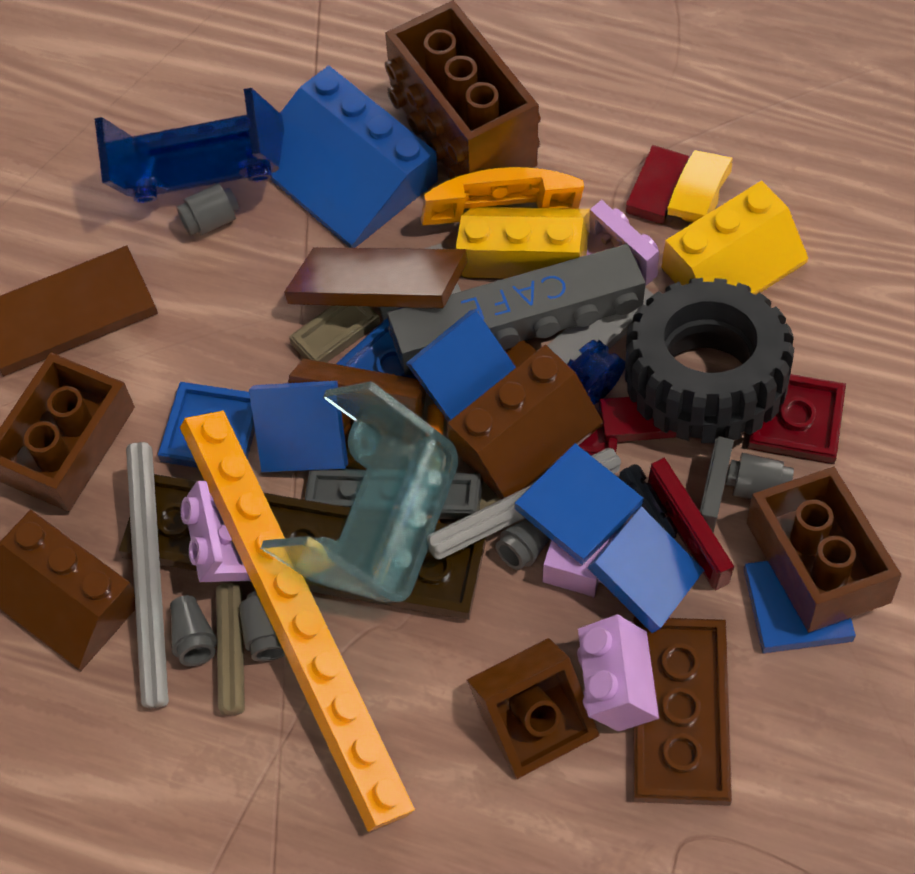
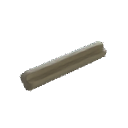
M222 583L216 588L218 709L222 715H239L245 710L243 630L239 605L242 602V590L237 583Z

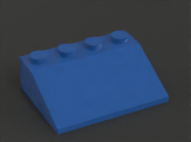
M329 65L299 87L247 155L248 161L349 248H356L438 181L436 151Z

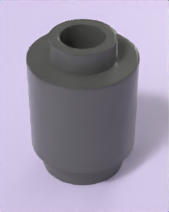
M217 183L185 198L184 203L177 206L176 209L186 231L192 236L196 233L200 235L206 234L236 220L234 211L239 209V205L232 190L229 187L223 189Z
M741 453L739 461L731 459L726 485L734 487L733 496L751 499L753 493L793 480L794 468L784 466V461Z
M256 591L251 592L247 595V599L239 605L245 648L251 652V657L255 661L279 659L285 656L283 648Z

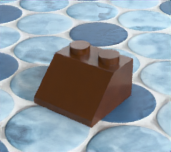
M550 638L466 679L480 714L516 779L600 736L594 719L588 717V712L584 707L583 699L585 696L569 656Z

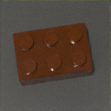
M50 352L0 427V482L69 512L135 408L125 383Z
M835 466L752 494L747 525L808 633L892 603L902 574Z

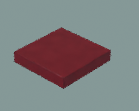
M790 374L784 403L779 406L778 413L771 421L767 423L763 421L762 428L750 434L748 449L835 464L846 383Z

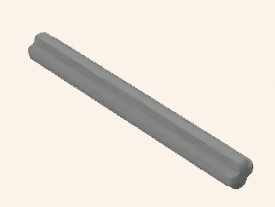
M606 448L592 455L593 458L613 474L620 470L621 459L612 448ZM532 485L428 535L427 546L434 558L442 559L525 518L515 510V502Z

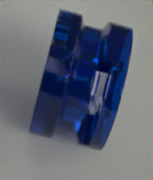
M591 340L579 349L581 355L575 361L570 359L567 363L577 374L593 405L600 402V399H603L614 388L625 370V360L616 353L609 354L608 346L600 340L597 342Z

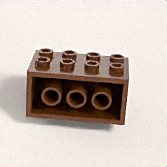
M454 0L385 32L388 61L385 62V69L390 78L391 87L387 89L390 101L396 109L401 108L407 115L412 131L416 135L421 134L427 144L436 151L437 162L441 160L447 168L450 180L468 173L487 169L507 167L534 168L537 166L538 148L540 147L538 123L541 121L539 105Z

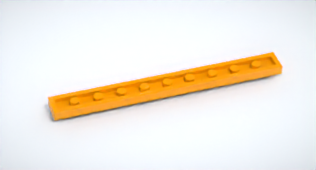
M219 411L185 418L180 426V430L204 481H207L214 503L367 831H373L409 816L415 808L225 412Z

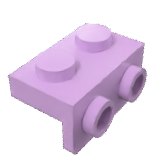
M603 200L599 201L590 209L587 255L628 244L646 285L658 276L659 249L656 243L648 235H641L630 225L629 220L622 211L617 208L612 209Z
M196 481L187 497H184L182 500L181 518L184 524H188L191 538L189 558L191 563L196 565L199 582L251 581L209 493L207 481Z

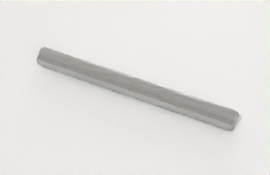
M139 442L127 446L126 456L140 693L143 707L160 708L166 706L169 699L153 450L148 443Z

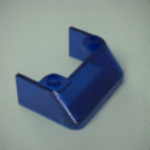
M253 88L244 89L247 115L139 136H131L103 117L94 118L102 183L126 196L133 197L134 202L146 203L157 200V195L217 183L245 178L253 182L269 180L272 178V173L279 170L284 137L282 114Z

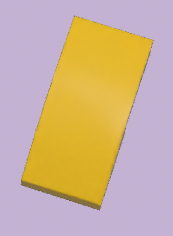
M695 150L677 182L668 205L667 215L681 217V219L687 222H695L713 211L718 205L719 190L731 173L733 158Z

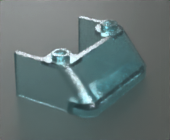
M372 381L328 389L325 391L323 398L354 420L348 436V447L352 457L367 468L339 541L336 543L327 537L311 538L310 536L263 540L260 549L312 582L380 602L404 601L410 596L428 550L427 537L435 531L457 471V450L449 439Z

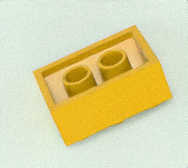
M761 180L666 239L661 268L675 283L680 282L681 285L689 284V280L695 278H703V282H714L715 278L727 279V284L737 286L739 282L749 286L751 293L757 295L806 264L809 258L788 206Z
M470 208L461 215L456 249H466L468 263L462 272L463 277L509 278L586 256L590 229V209Z

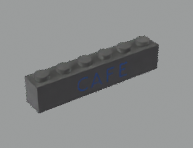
M625 244L451 294L443 309L405 307L387 312L390 334L406 376L413 374L406 362L470 310H477L505 350L512 348L523 340L537 337L547 338L567 328L588 326L598 319L615 314H629L643 305L646 282L629 245Z

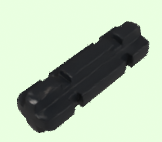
M637 464L624 468L620 472L619 478L643 497V504L641 506L675 539L677 528L672 519L666 517L665 513L667 511L652 485L646 483L645 479L647 477L642 468Z

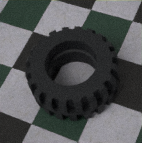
M703 278L690 279L689 284L681 285L680 282L669 285L665 288V293L656 292L646 300V305L643 304L637 309L633 315L632 324L628 327L625 381L627 382V392L630 400L633 403L637 402V411L646 420L654 419V426L666 434L669 430L676 432V438L689 441L690 437L702 439L701 443H715V439H718V437L732 440L740 439L741 433L744 431L747 435H750L762 428L763 421L765 423L771 421L778 413L779 406L785 401L795 349L793 347L794 337L792 330L786 323V317L776 306L771 308V301L760 292L757 295L751 293L749 286L739 282L737 286L727 284V279L715 278L714 282H703ZM694 348H713L729 353L738 359L742 365L725 372L708 373L688 368L678 362L674 356Z

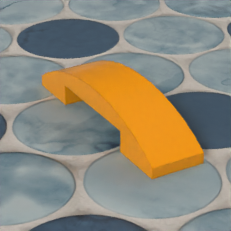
M507 167L468 173L448 180L424 194L421 217L422 225L460 222L461 215L464 209L537 202L538 208L579 209L584 183L582 179L571 175L538 168Z

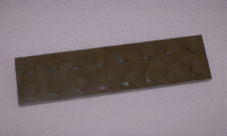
M154 474L160 565L197 571L196 565H193L189 558L191 538L188 524H184L181 518L182 500L184 497H187L196 481ZM264 493L311 592L470 620L487 537L442 559H436L429 551L427 537L449 524ZM129 517L119 553L122 558L133 560Z

